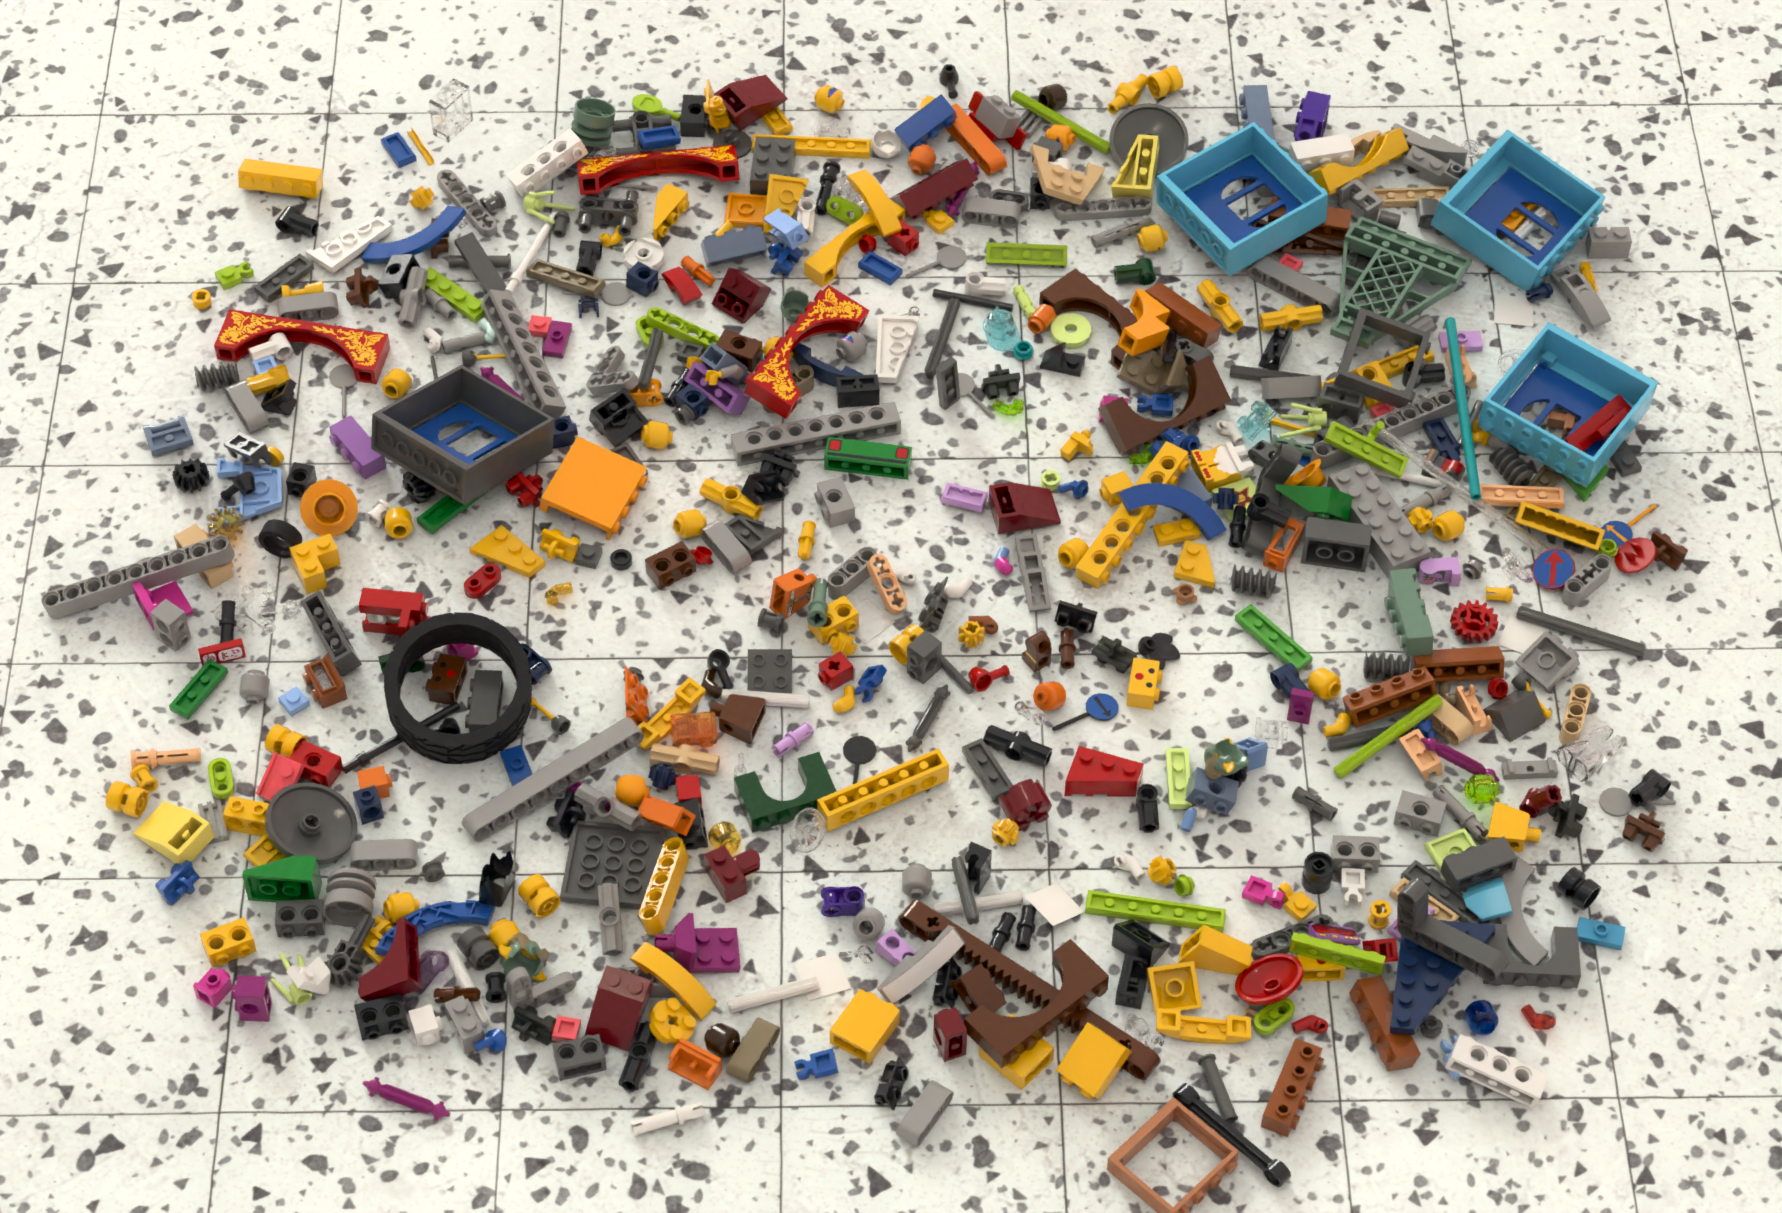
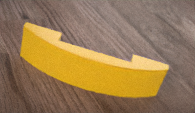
M865 169L848 175L847 179L854 191L860 193L874 215V223L882 236L885 237L901 231L902 227L895 210L877 180Z
M689 677L674 691L675 697L649 722L645 723L643 721L638 725L644 733V739L638 746L646 750L652 747L654 743L657 744L666 738L693 711L705 694L706 689Z
M644 942L630 958L644 973L648 975L650 972L685 1003L683 1006L699 1021H702L716 1005V1002L705 988L685 968L653 945Z
M1156 1009V1031L1173 1038L1216 1044L1251 1040V1017L1227 1015L1226 1020L1184 1016L1180 1015L1181 1010Z

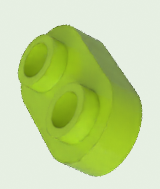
M832 196L827 201L826 209L828 213L847 224H854L864 215V211L859 205L841 196ZM835 202L837 203L836 209L833 207ZM851 211H853L854 216L852 218L850 217Z
M642 316L636 321V331L644 347L647 349L654 327L647 324L646 316ZM663 336V339H662V342H661L660 349H661V348L663 347V345H664V336Z
M225 758L213 759L208 765L212 795L217 799H227L233 795L235 790L230 762Z
M1285 998L1264 1007L1254 1017V1030L1263 1036L1276 1032L1293 1018L1295 1011L1294 1003L1290 999Z

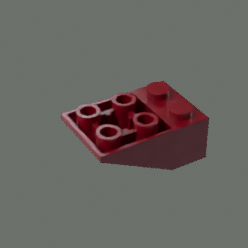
M767 75L729 83L714 93V96L722 98L731 122L739 131L788 100Z
M1013 482L989 485L988 502L998 534L1061 524L1051 489Z

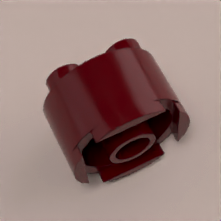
M1032 779L1021 781L1009 788L1010 793L1006 797L1003 793L999 798V804L1006 817L1017 823L1019 826L1018 831L1026 829L1031 822L1037 821V823L1048 819V812L1052 807L1039 780H1036V782H1033Z

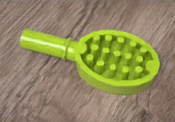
M640 94L632 99V108L635 112L644 110L653 116L670 114L672 120L680 122L681 114L663 108L662 102L652 95Z

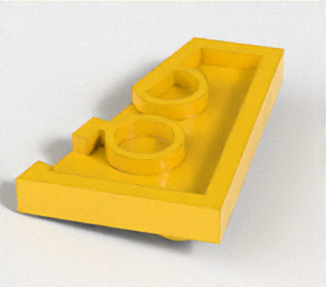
M769 174L764 218L778 208L781 209L782 213L784 212L792 217L809 179ZM765 221L763 225V234L771 235L769 231L772 230L774 227H772L770 224H767Z
M502 525L469 549L471 555L476 557L480 555L487 558L488 562L493 564L497 562L505 565L508 570L528 578L546 566L544 559Z

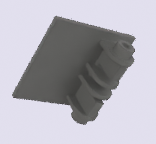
M947 576L941 583L937 582L932 593L929 592L924 600L926 607L918 617V621H920L919 627L922 628L924 626L931 633L939 629L948 604L947 596L943 594L948 580Z
M748 649V691L792 693V649Z

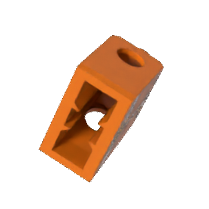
M795 569L776 577L773 580L769 608L776 614H785L784 620H786L809 603L814 581L817 577L814 574L807 576L801 569Z

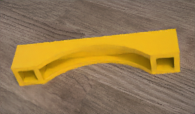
M1402 128L1389 130L1375 137L1368 154L1354 167L1343 166L1334 162L1322 165L1308 172V175L1312 176L1315 182L1327 191L1328 195L1337 192L1336 188L1339 187L1340 189L1349 181L1355 178L1358 180L1362 179L1364 173L1367 175L1377 171V166L1379 168L1390 164L1389 160L1392 159L1393 161L1403 157L1402 153L1409 150Z
M889 199L898 220L905 222V209ZM872 212L865 213L858 221L849 225L845 231L836 235L827 245L822 246L818 252L809 256L804 262L805 276L823 288L836 278L837 268L841 259L853 246L858 244L862 235L868 234L873 237L882 235L874 223L875 217Z

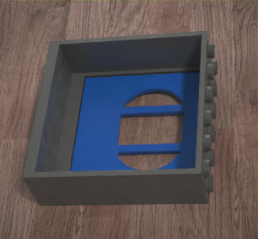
M460 365L373 413L371 449L465 505L552 454L555 419L467 367ZM458 423L470 424L443 440L438 438L440 431L447 426ZM478 428H482L498 438L469 456H464L448 446Z

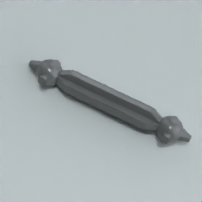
M947 684L939 687L934 692L935 697L932 698L915 727L913 736L905 742L908 745V752L922 745L921 740L925 737L941 709L943 700L947 699L951 694L948 691Z

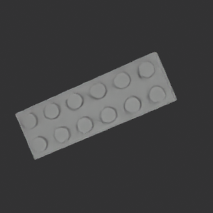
M1364 461L1328 476L1327 487H1332L1353 496L1348 522L1372 526L1369 552L1389 579V570L1415 568L1416 572H1418L1421 561L1430 559L1431 551L1368 463Z

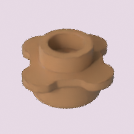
M1181 584L1174 588L1173 594L1177 597V604L1184 605L1197 601L1193 586Z

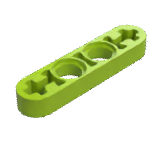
M653 307L647 312L646 322L648 325L662 329L664 333L683 342L689 341L704 346V351H706L711 342L716 344L720 338L716 334L661 308ZM669 324H675L679 328H673ZM688 333H694L697 336L693 337L690 336Z

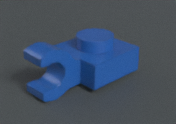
M882 664L866 669L858 682L860 686L854 692L855 695L864 693L863 703L871 701L873 697L872 688L882 683L887 669Z

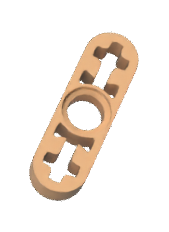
M875 554L867 562L868 572L888 612L899 614L906 607L907 599L887 558L882 554ZM875 562L877 564L881 563L882 566L879 568L878 566L875 567L873 564ZM883 579H887L892 583L891 589H886L882 586ZM893 601H895V602H898V601H899V602H900V605H899V606L893 605L892 602H893Z

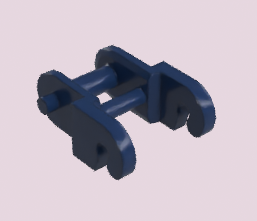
M581 296V299L578 300L581 303L578 304L579 318H582L584 308H594L597 317H599V305L596 303L598 298L583 299V296ZM591 302H593V304H594V305H583V303H591Z

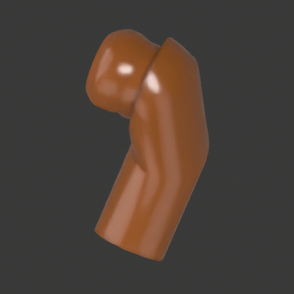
M968 616V622L977 621L980 627L985 628L984 631L986 633L995 634L998 631V624L990 616Z

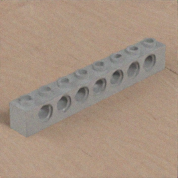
M490 289L481 305L527 402L553 418L561 417L566 409V405L511 292Z
M895 402L883 403L810 419L741 431L731 434V444L737 466L762 462L760 459L762 452L773 456L775 450L781 452L784 447L790 449V456L826 449L828 437L868 441L901 434V419Z

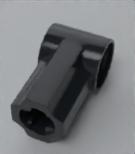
M287 206L275 221L276 227L284 233H289L292 230L308 237H314L319 227L317 220L301 215L297 209L291 206Z
M581 240L577 272L594 276L597 260H600L602 255V242Z
M1414 361L1408 362L1405 365L1402 377V384L1405 387L1407 386ZM1444 364L1424 365L1423 370H1419L1418 373L1421 379L1417 387H1419L1420 383L1445 381Z
M1256 493L1252 496L1246 511L1247 516L1254 521L1265 520L1283 529L1292 513L1270 502L1269 497L1263 493Z
M1649 770L1642 781L1630 790L1628 796L1631 803L1636 807H1644L1655 797L1661 798L1670 788L1671 781L1656 770Z
M1151 784L1141 785L1136 798L1139 830L1144 831V833H1152L1155 830H1159L1158 791Z

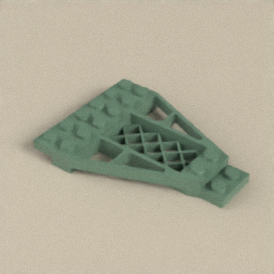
M1360 216L1356 224H1352L1344 237L1339 314L1330 330V335L1347 341L1360 307L1401 323L1407 322L1455 291L1469 269L1472 259ZM1347 250H1352L1372 258L1365 270H1360L1346 264ZM1395 271L1396 274L1388 276L1387 272ZM1348 274L1358 278V280L1344 300L1345 275ZM1382 274L1383 277L1375 279L1373 275ZM1420 279H1426L1444 286V288L1431 296L1413 290ZM1400 281L1401 285L1393 286L1392 282ZM1387 284L1388 287L1380 289L1378 285ZM1373 286V291L1366 292L1365 288ZM1392 294L1393 298L1385 299L1383 295ZM1378 297L1380 301L1371 302L1370 298ZM1412 299L1420 302L1395 319L1406 300ZM1365 300L1366 303L1358 305L1356 301ZM1383 307L1385 311L1376 312L1375 309ZM1363 325L1357 346L1368 349L1373 341L1376 342L1387 334Z

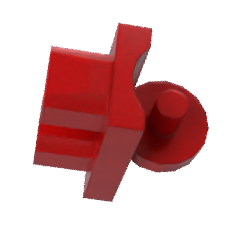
M520 472L505 483L506 490L510 495L518 491L521 492L517 495V501L523 508L531 504L536 508L540 506L538 497L543 490V478L540 475H527L525 477Z

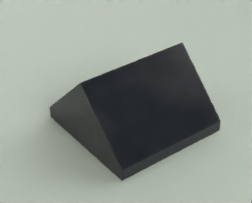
M1133 919L1116 923L1113 927L1112 946L1124 954L1129 953L1130 955L1147 959L1148 963L1146 966L1153 967L1171 944Z

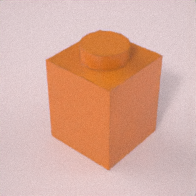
M384 766L357 771L360 790L375 785L380 799L390 797L389 788L393 787L391 775L385 774Z

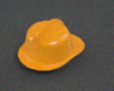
M1321 459L1310 462L1302 470L1291 475L1283 485L1321 487L1327 481L1319 467Z

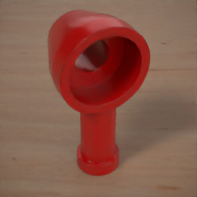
M1003 665L1001 668L991 672L980 667H974L969 671L968 677L974 689L981 692L986 690L993 680L1008 676L1010 671L1007 665Z

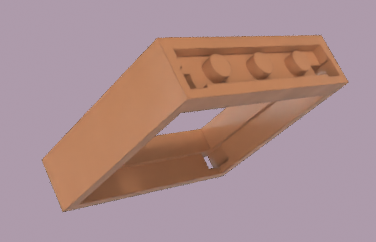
M1173 1097L1108 1157L1107 1170L1157 1213H1189V1208L1194 1204L1198 1205L1206 1196V1192L1210 1188L1215 1189L1226 1173L1230 1174L1236 1169L1239 1151ZM1173 1120L1178 1122L1222 1159L1174 1207L1125 1167L1133 1157Z

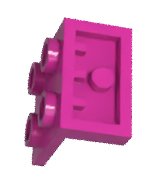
M140 581L132 584L136 602L153 631L154 626L150 612L165 599L185 611L186 616L193 613L192 607L176 581L152 591L148 587L144 589Z

